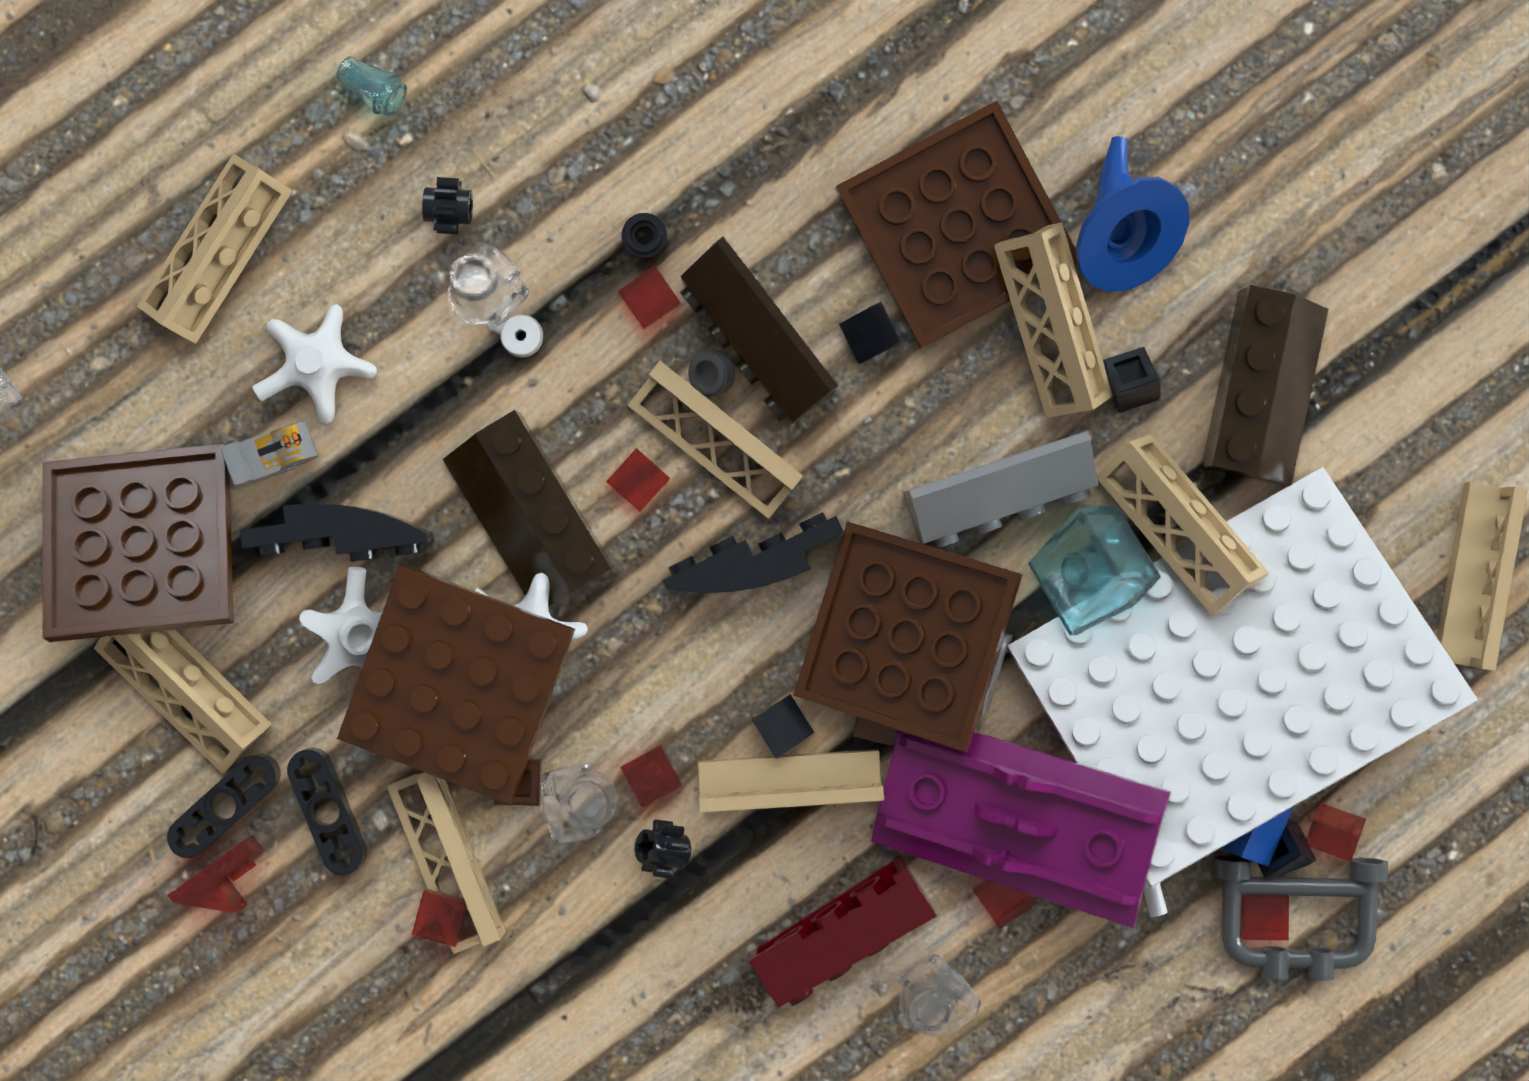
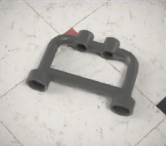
M1219 855L1214 857V876L1223 879L1221 932L1223 946L1229 956L1239 964L1261 967V976L1267 979H1288L1289 968H1306L1307 978L1328 981L1334 979L1335 969L1356 967L1366 961L1373 952L1377 931L1378 883L1388 881V861L1376 858H1352L1350 860V879L1276 877L1266 880L1264 877H1251V860L1238 855ZM1241 895L1359 897L1357 941L1348 950H1333L1324 947L1294 950L1278 946L1262 947V949L1247 948L1240 939Z

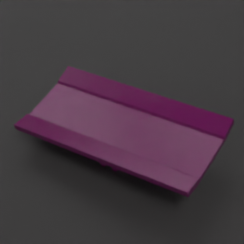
M899 731L883 788L884 801L879 803L871 842L1134 928L1160 828L1172 792L975 731L968 752Z

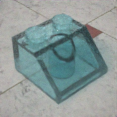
M1079 505L1028 563L1070 636L1078 635L1135 606L1161 578V575L1118 506Z

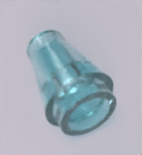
M352 56L345 58L337 70V79L344 83L376 115L381 113L386 116L393 115L405 100L407 86L401 82L398 74L358 61Z

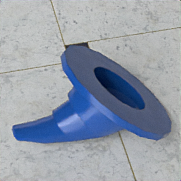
M1115 136L1111 139L1102 167L1096 203L1081 226L1075 247L1077 267L1090 285L1107 292L1130 290L1155 277L1169 265L1183 245L1190 223L1188 201L1175 184L1160 177L1132 179L1128 173V139L1122 136Z

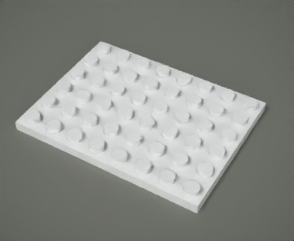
M1324 467L1226 521L1267 569L1269 574L1258 584L1240 593L1220 613L1213 617L1165 559L1161 558L1007 645L1009 653L1076 763L1172 792L1146 880L1150 888L1478 701ZM1192 541L1176 550L1183 559L1195 560V544ZM1206 570V586L1218 599L1230 586L1218 572Z

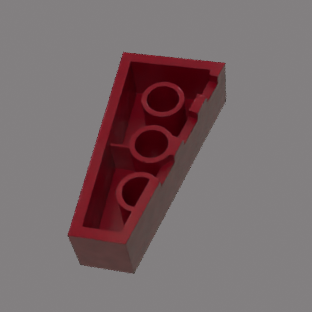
M899 855L750 951L749 963L778 1008L788 1002L791 1006H794L808 998L814 992L812 988L826 980L833 981L847 973L855 963L867 956L875 955L893 941L932 920L937 915L929 898L902 856Z

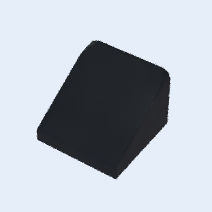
M882 302L874 304L839 323L858 365L901 343Z
M1144 346L1103 360L1113 394L1112 398L1119 413L1160 399V379Z
M791 694L752 717L753 723L776 759L815 733Z
M1288 819L1269 867L1260 863L1257 864L1264 878L1270 880L1308 866L1316 861V857L1299 824Z

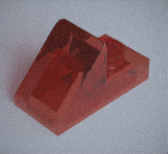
M254 835L248 837L168 894V897L173 903L238 913L247 906V903L228 878V875L234 882L254 868L256 863L252 857L263 850L262 846Z

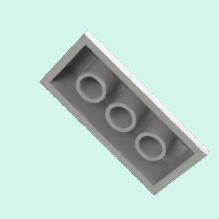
M1086 431L903 492L919 542L924 544L931 541L932 547L940 548L958 542L957 532L974 527L976 535L1002 527L1000 520L1002 517L1017 513L1019 520H1024L1045 513L1044 503L1060 498L1062 505L1066 506L1089 498L1086 489L1098 486L1089 432Z

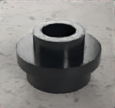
M639 213L630 217L624 224L622 242L625 249L634 257L649 259L657 256L664 249L667 242V231L664 223L657 216L650 213ZM641 229L652 231L653 239L650 243L644 245L637 242L636 235Z

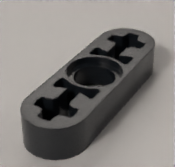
M306 748L297 752L290 759L287 766L288 778L324 865L334 874H350L358 869L366 859L367 847L329 755L319 748ZM304 757H307L310 763L319 762L321 770L315 773L318 785L320 787L328 781L331 789L320 791L309 798L307 791L316 787L310 775L302 777L299 768L305 765ZM329 798L337 803L339 817L334 823H323L317 818L315 807L320 799ZM343 824L346 825L348 831L339 834L340 839L345 847L353 846L355 849V854L350 857L351 864L348 865L344 859L336 860L334 857V852L339 849L336 836L334 835L326 840L324 833L338 829Z
M255 754L243 759L170 826L167 833V842L172 852L183 858H193L211 847L278 785L281 771L276 760L266 754ZM250 765L254 768L263 765L267 769L263 776L267 782L266 785L259 782L252 785L245 792L237 787L251 777ZM233 779L235 780L237 786L231 784V781ZM218 793H227L234 798L236 810L232 817L221 818L214 812L212 803ZM245 794L251 797V800L249 802L247 801ZM201 810L203 816L199 815L197 812ZM203 819L211 824L196 836V840L199 843L198 846L195 843L186 846L181 839L185 836V832L182 829L183 826L186 829H190L198 825ZM212 826L217 828L216 832H214Z

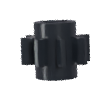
M437 177L436 188L425 187L422 199L423 221L434 222V231L440 234L458 235L459 224H471L472 190H463L462 181H459V178Z
M655 819L653 821V830L643 829L639 833L635 841L634 851L636 859L642 863V871L652 872L653 877L672 878L673 868L684 869L690 859L692 850L690 839L684 835V826L673 825L672 821Z

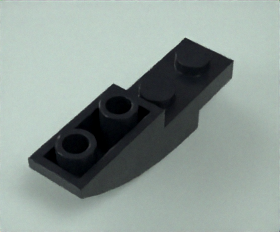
M336 504L283 506L285 524L240 530L242 548H257L258 556L285 553L284 544L302 542L303 550L330 547V538L334 537L336 554H350L351 562L378 559L377 550L394 547L396 556L423 553L422 544L434 542L432 532L408 520L368 508Z
M824 512L799 523L802 532L787 540L783 532L758 543L762 552L753 555L746 540L737 543L734 536H731L709 547L713 556L699 563H696L693 556H690L668 567L672 576L664 579L663 582L668 589L701 593L734 592L763 587L810 570L811 568L803 552L844 533L837 516L827 520Z

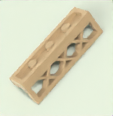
M233 153L137 307L159 324L196 344L289 198L292 190ZM244 170L245 173L243 177L237 184L236 188L233 189L234 183L238 179L241 172ZM217 214V218L213 222L212 226L208 228L210 221L212 220L214 215ZM193 252V256L189 260L188 264L184 266L186 259L188 258L190 253ZM166 291H168L167 297L158 310L156 308Z
M1062 222L1045 226L1029 235L995 244L994 248L1046 418L1094 410L1111 398L1113 394ZM1028 246L1033 262L1029 275L1016 267L1011 250ZM1031 290L1044 299L1047 310L1042 319L1029 311L1026 299ZM1044 334L1057 342L1060 354L1055 362L1042 354L1039 342ZM1056 377L1070 386L1074 401L1057 404L1052 388Z
M659 361L648 374L650 378L627 406L769 519L803 475L663 362ZM659 384L672 395L674 414L654 416L641 404L656 385ZM678 400L692 412L679 413ZM700 417L708 424L709 443L689 444L682 438L680 419ZM675 420L676 433L662 421ZM713 429L728 441L715 442ZM736 446L743 452L745 471L725 473L717 466L715 447ZM710 448L711 461L697 449ZM748 457L763 469L750 470ZM770 474L784 486L770 504L766 506L752 495L750 476ZM745 476L747 490L737 483L733 477Z
M1152 434L1130 441L1097 474L1099 482L1212 617L1220 613L1240 593L1258 584L1269 574L1262 563ZM1125 463L1136 474V491L1125 490L1114 477V474ZM1147 500L1158 501L1166 510V525H1157L1147 516ZM1176 535L1188 536L1195 544V560L1183 559L1176 551ZM1206 570L1218 572L1230 586L1218 599L1206 586Z
M1474 482L1464 483L1437 632V639L1454 664L1496 671L1528 489L1496 487Z
M175 629L100 637L94 647L118 673L223 775L234 766L244 751L262 737L272 726V723ZM114 640L126 649L128 657L113 644ZM149 674L159 682L160 688L150 680ZM181 705L192 714L193 720L182 711ZM213 737L217 738L230 751L228 755L215 744Z
M878 749L782 755L777 759L775 756L698 761L700 813L884 801Z
M421 771L388 784L386 787L453 954L481 943L484 947L501 940L506 932L446 781ZM418 783L427 805L424 814L407 807L401 792L402 789ZM412 817L421 821L417 830ZM426 823L434 826L437 830L444 848L441 856L425 850L420 837ZM428 859L438 863L434 872ZM443 865L453 870L461 890L458 898L440 890L437 879ZM446 902L454 905L451 915ZM459 908L469 911L477 930V934L460 940L454 925Z

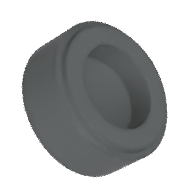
M716 349L703 351L696 354L689 364V380L692 387L704 396L720 395L732 387L735 380V367L731 358L725 352Z

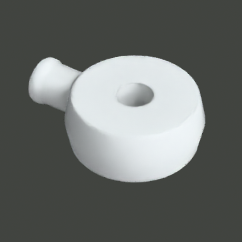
M516 315L506 322L496 319V317H491L488 322L487 330L500 334L504 349L515 357L531 356L542 345V327L531 316ZM522 331L526 332V338L519 341L517 338L518 334Z

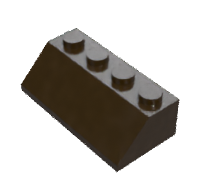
M724 236L716 241L680 276L682 283L686 286L680 291V294L696 314L702 309L706 312L713 322L708 327L709 332L723 349L731 345L741 358L735 364L751 386L759 381L769 394L763 401L779 422L786 417L793 425L836 391L837 383Z
M1249 285L1238 291L1201 468L1285 486L1292 485L1328 308L1296 294Z
M513 410L475 433L442 459L525 596L530 589L535 575L543 573L548 576L550 582L548 607L614 568L520 412Z

